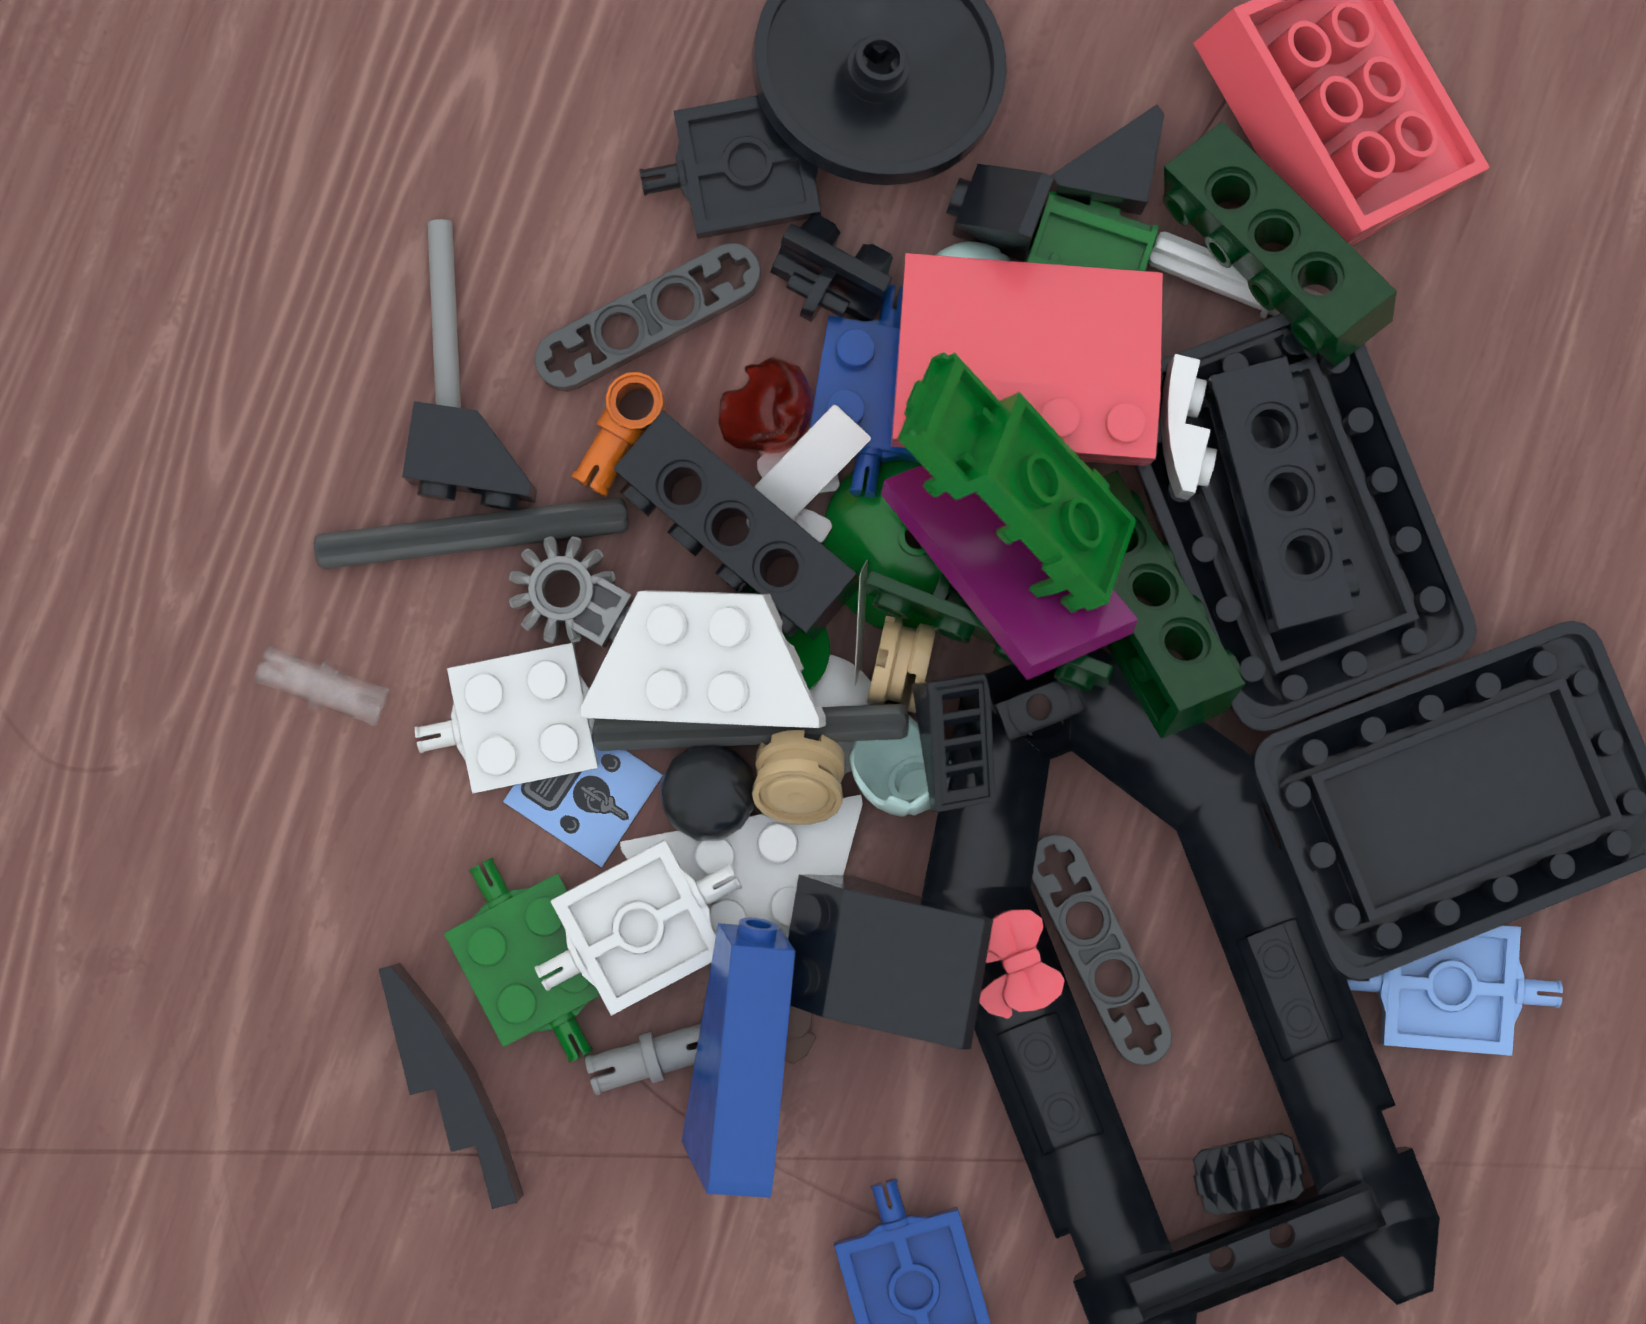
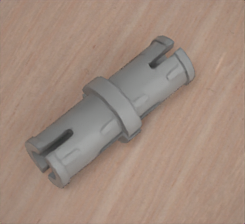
M701 1023L654 1037L651 1031L639 1035V1042L594 1055H585L588 1074L609 1067L615 1068L613 1072L593 1077L590 1080L595 1095L597 1096L605 1091L650 1078L652 1083L665 1080V1073L693 1066L697 1047L690 1048L688 1044L698 1042Z

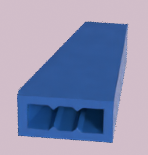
M742 918L739 920L738 925L718 923L681 1140L706 1194L771 1198L795 949L775 923L760 918Z

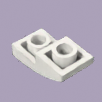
M1175 354L1167 365L1163 386L1161 436L1166 469L1174 495L1177 498L1188 500L1195 494L1197 485L1208 486L1215 464L1217 449L1206 447L1210 429L1185 423L1187 416L1198 417L1205 394L1207 380L1196 378L1200 360Z

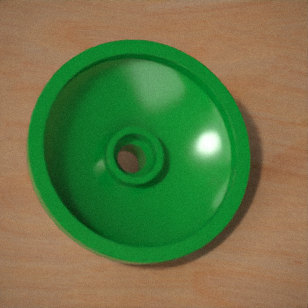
M906 460L881 462L876 497H864L867 473H864L860 497L849 493L853 477L852 471L843 480L830 500L825 518L830 520L832 528L825 541L821 544L856 572L859 578L862 568L868 559L867 575L869 571H874L933 595L942 575L941 570L923 548L914 549L907 544L905 533L908 528L881 496L885 479L922 464ZM859 588L845 603L857 616ZM866 593L865 622L883 630L886 616H895L874 607L875 597ZM911 612L909 619H902L903 626L915 629L920 623L934 626L935 623L934 620Z

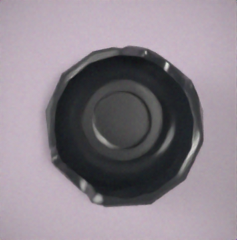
M717 745L690 747L672 759L661 780V802L669 822L674 828L696 841H721L740 830L756 806L752 796L753 784L755 782L753 769L737 752L726 747Z

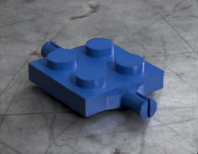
M889 285L882 301L879 320L864 322L828 316L809 429L833 405H837L871 437V440L854 456L856 460L849 493L860 497L864 473H867L864 497H876L881 462L885 463L895 460L919 462L906 448L891 447L903 286L899 288L896 308L892 309L896 285Z
M897 1179L885 1180L892 1203L891 1206L887 1204L882 1183L879 1182L871 1185L870 1188L874 1194L881 1223H878L867 1233L834 1242L856 1324H991L958 1207L926 1216L906 1215Z

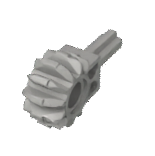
M574 536L570 538L567 544L565 556H560L559 547L554 537L545 538L544 548L548 559L543 562L533 551L525 549L521 556L526 563L534 568L531 576L520 571H512L509 576L511 582L520 586H526L529 591L528 593L517 594L509 599L510 606L513 609H522L531 605L535 607L524 617L521 622L522 627L527 631H531L547 617L548 620L543 638L546 642L554 643L556 641L561 623L566 624L567 635L572 643L581 642L582 635L603 648L607 646L610 640L614 641L634 597L613 585L616 582V576L613 571H603L591 575L590 572L602 562L604 554L599 549H595L579 562L582 540ZM560 573L573 574L580 584L578 598L567 607L552 606L546 596L548 582L552 577Z

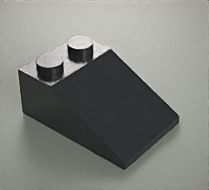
M799 875L788 936L789 942L795 949L790 1006L827 1019L961 1050L971 1049L993 919L852 875Z

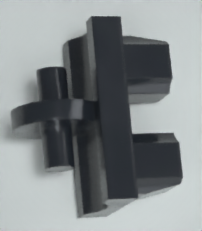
M817 213L813 214L801 227L790 224L782 237L780 250L770 272L787 281V289L806 298L800 316L810 322L815 319L821 307L841 318L847 313L859 321H872L878 313L892 280V277L888 276L893 259L892 254L874 244H863L855 257L838 249L835 245L841 232L835 223Z

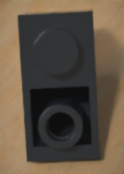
M414 401L402 477L410 484L418 485V496L442 501H455L456 491L481 495L480 505L517 511L519 501L536 502L537 489L478 411Z

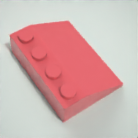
M1251 0L1231 9L1193 43L1257 155L1350 246L1391 225L1490 168L1393 0Z
M906 253L891 447L905 448L897 438L906 419L904 415L907 407L906 402L914 383L918 380L922 381L931 358L945 352L948 355L956 353L999 401L1020 392L1082 461L1148 466L1156 459L1161 394L1163 273Z

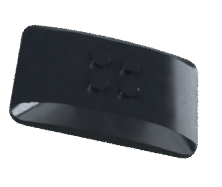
M1278 314L1178 353V355L1200 360L1196 378L1208 380L1213 375L1287 356L1291 372L1299 370L1306 385L1309 407L1301 410L1308 435L1316 433L1323 448L1326 469L1325 471L1318 472L1324 496H1333L1337 502L1342 519L1343 532L1335 535L1341 559L1349 558L1354 565L1359 582L1360 595L1352 598L1355 610L1270 634L1205 394L1198 417L1187 416L1185 423L1210 429L1206 447L1217 449L1211 479L1207 487L1197 485L1195 494L1188 500L1177 498L1174 495L1166 469L1161 436L1163 386L1167 365L1174 355L1161 360V394L1156 459L1148 466H1134L1163 541L1174 554L1179 574L1191 594L1196 595L1203 602L1208 613L1209 624L1223 647L1230 650L1239 663L1241 677L1245 685L1230 705L1239 722L1249 729L1256 731L1275 730L1456 660L1468 652L1475 641L1477 631L1475 617L1365 343L1337 366L1333 367L1319 352L1311 354L1305 350L1295 338L1291 324L1282 314ZM1267 416L1254 418L1251 429L1257 443L1266 448L1279 447L1283 440V431L1279 423ZM1277 478L1271 481L1268 493L1272 504L1283 511H1294L1300 500L1299 491L1295 484L1284 478ZM1294 540L1288 544L1285 556L1289 567L1299 574H1311L1316 566V554L1313 548L1308 543L1300 540Z
M1576 621L1559 623L1278 731L1260 741L1253 751L1251 768L1254 780L1326 959L1335 972L1347 979L1358 981L1376 977L1646 868V746L1605 647L1596 631L1585 623Z

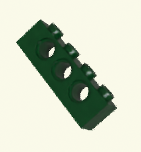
M1223 121L1164 166L1163 201L1172 217L1183 226L1191 224L1205 238L1206 246L1215 260L1225 268L1233 266L1248 281V287L1252 295L1262 307L1269 311L1276 309L1291 324L1292 332L1297 341L1309 353L1317 354L1319 352L1335 367L1393 321L1397 291ZM1224 201H1236L1243 206L1236 209H1225L1218 206V204ZM1274 242L1284 245L1286 249L1270 252L1262 249L1260 246ZM1310 285H1321L1329 289L1330 292L1323 295H1312L1304 291L1303 288Z
M1117 470L1102 477L1110 484L1109 490L1137 521L1113 589L1138 618L1133 634L1106 646L1159 737L1162 739L1225 713L1244 687L1245 682L1241 677V669L1236 657L1230 650L1223 647L1209 624L1208 613L1203 602L1196 595L1191 594L1179 574L1172 550L1167 544L1160 542L1146 519L1145 508L1136 492L1128 489ZM1136 596L1145 598L1153 606L1143 604L1136 598ZM1167 649L1178 652L1185 661L1173 657Z

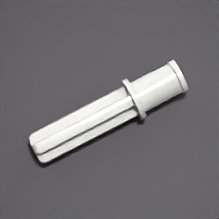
M1160 232L1157 236L1148 260L1151 267L1261 310L1260 318L1265 319L1267 314L1273 316L1280 314L1276 309L1269 311L1262 307L1252 295L1248 287V281L1233 266L1225 268L1219 264L1208 248L1168 232ZM1303 288L1309 294L1323 295L1309 288Z

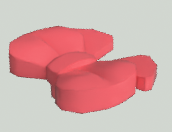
M1028 909L1008 910L992 918L993 925L986 963L1002 960V966L1006 973L991 981L981 990L979 1003L988 1013L1007 1019L1012 1016V1009L1018 1012H1027L1048 1006L1062 994L1065 980L1059 971L1041 962L1040 953L1035 948L1044 928L1042 918Z

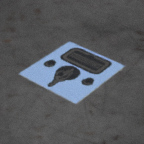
M596 749L599 768L522 783L512 787L503 801L505 804L602 868L663 775L626 750L600 751Z

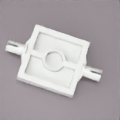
M574 643L447 668L454 701L451 720L420 727L415 726L416 738L441 734L439 738L417 742L420 753L457 745L458 750L466 761L472 794L599 768L593 739V728L596 718H580V707L590 688L580 675Z
M665 839L553 898L551 903L566 930L567 947L569 950L539 966H535L539 978L559 967H563L562 970L542 980L541 983L544 988L549 991L552 987L581 973L583 977L597 988L612 1016L711 963L716 932L711 925L708 905L742 888L737 877L716 888L713 887L715 884L735 874L730 863L696 882L693 877L681 868Z

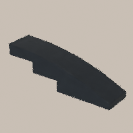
M398 963L380 968L379 973L409 1094L413 1095L432 1089L436 1090L451 1152L476 1146L492 1209L517 1203L524 1195L503 1128L477 1071L442 1014L402 964Z

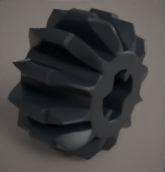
M1283 1133L1269 1134L1212 1146L1211 1148L1200 1150L1193 1159L1195 1169L1193 1178L1197 1195L1201 1197L1204 1210L1214 1215L1230 1214L1283 1203L1287 1200L1296 1199L1304 1191L1302 1180L1304 1171L1300 1154L1296 1152L1292 1137Z

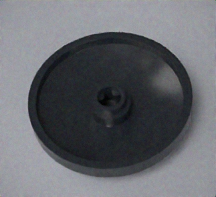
M767 0L761 12L752 48L754 86L763 111L773 128L795 152L808 162L826 172L854 182L872 185L907 184L936 176L950 169L972 152L983 139L995 117L1005 89L1007 67L1004 41L995 17L985 0Z

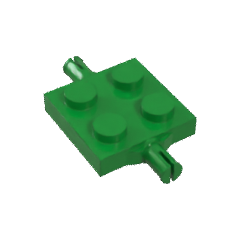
M490 858L482 863L493 882V886L488 884L479 865L468 870L472 874L487 904L472 919L445 932L444 935L501 1045L505 1047L531 1032L553 1029L568 1058L567 1061L570 1063L578 1059L579 1056L568 1037L569 1034L573 1035L583 1056L593 1051L575 1016L581 1012L589 1001L599 997L600 994L597 988L583 977L581 973L547 991L541 983L542 980L562 970L563 967H559L540 978L535 970L536 965L539 966L569 950L567 947L566 930L551 903L553 898L567 892V889L557 873L531 888L509 892L494 863V859Z

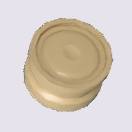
M886 616L868 694V703L883 705L887 700L905 705L908 712L916 713L912 683L924 682L926 679L936 632L933 630V626L920 623L916 629L903 626L902 619Z
M786 730L772 734L771 742L768 745L760 743L756 753L755 767L757 778L753 784L752 796L754 804L763 814L776 821L788 824L812 825L826 821L838 813L843 801L840 783L845 775V754L836 741L823 734L819 736L817 741L804 738L805 730Z

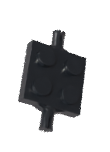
M758 96L675 110L674 116L679 138L676 155L677 163L639 169L644 196L651 193L682 189V193L692 209L697 239L805 220L816 213L821 216L816 187L819 167L808 162L781 138L765 115Z

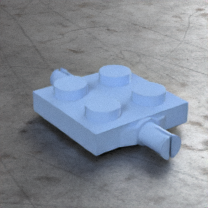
M1509 925L1500 926L1373 978L1358 981L1346 979L1350 990L1377 992L1381 1006L1379 1044L1386 1046L1512 1056L1514 1024L1522 1009V1004L1560 1008L1563 998L1537 994V991L1563 993V985L1560 980L1524 979V973L1519 961L1521 927Z

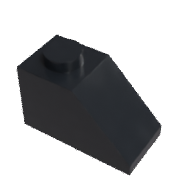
M977 164L972 180L968 181L959 178L946 213L957 217L952 235L966 241L987 243L999 248L1002 254L1023 262L1054 177L1042 172Z

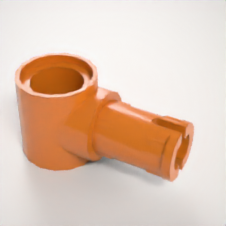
M629 372L617 377L612 382L606 394V408L596 423L600 430L578 468L570 476L588 487L596 471L599 470L590 484V488L604 497L608 495V490L618 475L613 468L662 411L667 413L666 401L658 383L649 375L640 372ZM633 390L646 391L654 399L651 412L640 420H630L620 414L622 398Z

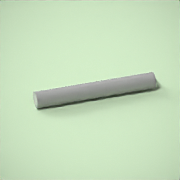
M446 219L430 220L427 222L435 403L436 405L461 408L453 222Z

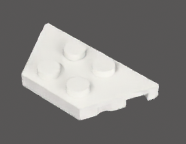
M638 591L580 707V718L821 728L826 726L825 713L821 705L816 706L800 672L804 667L794 646L785 639L782 632L783 621L770 594Z
M861 794L845 797L837 814L826 821L812 825L788 824L776 821L765 814L749 816L740 830L721 841H696L678 830L622 841L620 846L622 853L629 859L666 839L681 868L693 877L696 882L730 863L735 874L715 884L713 887L716 888L737 877L742 888L708 905L711 925L715 932H717L718 923L738 925L739 920L742 918H760L775 923L788 939L798 876L844 874L863 802Z

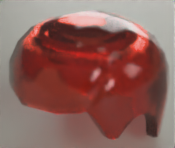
M770 357L758 365L751 364L745 366L744 370L749 376L746 385L738 390L725 391L720 400L718 425L724 442L737 449L756 454H776L787 451L800 439L812 414L813 391L804 372L799 366L787 360Z

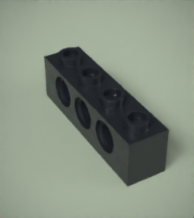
M1286 356L1210 376L1207 380L1205 396L1269 634L1336 617L1355 610L1352 598L1360 595L1359 582L1352 561L1349 558L1342 560L1335 535L1343 532L1342 519L1335 498L1333 496L1325 497L1318 472L1325 471L1326 469L1325 456L1318 435L1316 433L1308 435L1301 410L1309 407V400L1301 372L1299 370L1291 372ZM1267 416L1279 423L1283 431V440L1279 447L1266 448L1257 443L1251 429L1254 418ZM1284 478L1294 483L1297 487L1300 500L1294 511H1283L1272 504L1268 490L1273 479ZM1300 540L1306 542L1315 551L1316 566L1311 574H1299L1289 567L1285 554L1287 546L1291 541Z
M664 411L659 414L613 468L627 482L620 490V493L648 517L655 508H658L671 519L674 524L667 533L695 557L703 548L722 563L715 571V574L737 593H748L752 588L758 594H770L783 621L782 631L790 638H793L801 630L814 641L859 588V576L856 572ZM687 476L700 478L702 488L695 501L687 505L673 503L672 490L680 479ZM734 516H742L749 519L750 530L744 541L733 546L720 543L719 531L727 519ZM783 556L795 558L798 562V573L790 584L782 587L768 584L767 569L775 559Z

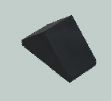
M1155 105L1052 174L1051 176L1054 179L1050 191L1056 192V195L1087 205L1093 200L1119 208L1121 212L1142 215L1148 203L1163 125L1164 113L1160 107Z

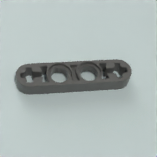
M727 243L717 246L545 337L536 349L535 365L539 375L548 386L557 391L569 392L579 389L746 302L756 293L760 285L761 271L757 257L749 248L741 244ZM731 259L735 266L746 263L750 269L742 274L744 285L738 289H734L729 282L717 285L711 289L712 296L717 302L706 306L702 289L691 276L703 271L705 282L708 283L722 274L720 264L722 261ZM674 286L688 289L695 299L692 312L680 320H671L663 316L658 308L661 294L666 289ZM618 315L632 318L639 328L636 341L625 349H614L608 346L602 336L606 322ZM591 329L594 344L606 359L594 365L593 356L589 352L574 362L577 372L572 376L565 377L561 370H555L550 373L547 366L555 361L552 351L557 347L564 346L568 353H574L586 347L585 341L579 335Z
M1051 834L1038 839L1032 883L1114 1047L1122 1057L1134 1064L1148 1065L1157 1062L1166 1055L1171 1046L1172 1032L1169 1022L1082 849L1074 840L1067 836ZM1049 845H1053L1057 852L1069 851L1071 853L1073 861L1065 866V871L1072 885L1077 884L1084 877L1089 886L1087 891L1069 894L1057 906L1054 905L1050 894L1053 892L1063 891L1057 877L1051 873L1042 876L1038 869V865L1046 860L1043 849ZM1083 901L1096 905L1102 916V925L1098 933L1087 939L1073 936L1066 925V915L1069 909L1076 903ZM1110 959L1124 962L1131 974L1127 990L1116 996L1104 995L1099 991L1095 983V972L1098 966ZM1141 992L1146 1000V1004L1133 1007L1139 1019L1145 1025L1155 1023L1159 1031L1151 1037L1153 1048L1147 1052H1144L1138 1045L1127 1047L1124 1038L1130 1036L1132 1027L1126 1015L1120 1013L1112 1020L1108 1012L1109 1008L1127 1005Z

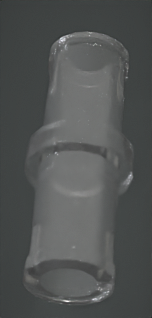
M267 646L262 656L265 662L264 664L260 662L255 683L264 684L308 700L307 707L321 711L324 706L365 721L371 726H377L382 715L380 710L381 708L384 709L388 699L389 688H381L338 672V665L324 660L322 665L278 650L275 646Z

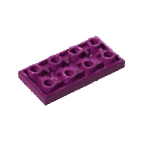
M922 465L884 480L881 496L1027 680L1133 634L1138 618L1114 589L1108 604L1087 611L1084 607L1077 610L1076 613H1070L1060 602L1062 597L1071 594L1068 589L1037 598L1029 588L1031 585L1050 578L1042 569L1043 563L1021 539L1006 545L996 534L997 529L1006 524L976 492L958 500H955L948 492L940 494L939 497H933L923 487L924 482L933 478V476Z

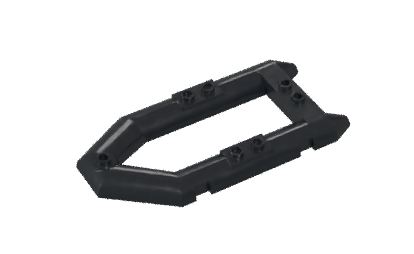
M1102 648L1085 655L1112 666V675L1107 688L1093 684L1090 692L1073 688L1055 679L1054 674L1057 670L1055 668L1029 680L1024 677L1013 663L987 673L991 698L996 802L938 812L922 897L991 919L1004 911L1021 909L1031 910L1042 918L1031 890L1049 765L1050 760L1071 751L1177 831L1315 1184L1304 1189L1296 1199L1252 1209L1169 1242L1042 918L1044 928L1035 948L1040 953L1041 962L1059 971L1065 981L1062 994L1042 1009L1027 1012H1018L1012 1009V1016L1008 1019L988 1013L979 1003L974 1030L1055 1238L1057 1239L1067 1234L1071 1235L1083 1266V1270L1074 1276L1073 1284L1089 1324H1196L1197 1313L1342 1256L1396 1305L1432 1292L1434 1289L1440 1217L1413 1148L1395 1147L1382 1113L1383 1110L1396 1106L1348 982L1346 978L1335 972L1327 961L1281 846L1278 847L1263 809L1265 804L1253 777L1251 768L1252 755L1204 721L1161 739L1113 656ZM1038 694L1045 696L1050 703L1049 713L1042 719H1034L1027 712V702L1031 697ZM962 697L960 698L958 711L964 710ZM966 723L955 725L953 737L968 735ZM970 748L951 751L947 765L950 760L953 764L972 760ZM974 773L951 777L948 791L976 786ZM1002 960L986 963L981 990L991 981L1006 973L1002 966ZM1283 1223L1290 1225L1291 1235L1287 1241L1279 1244L1271 1242L1270 1231L1273 1227ZM1224 1246L1230 1248L1232 1256L1228 1264L1222 1267L1210 1264V1254L1212 1251Z

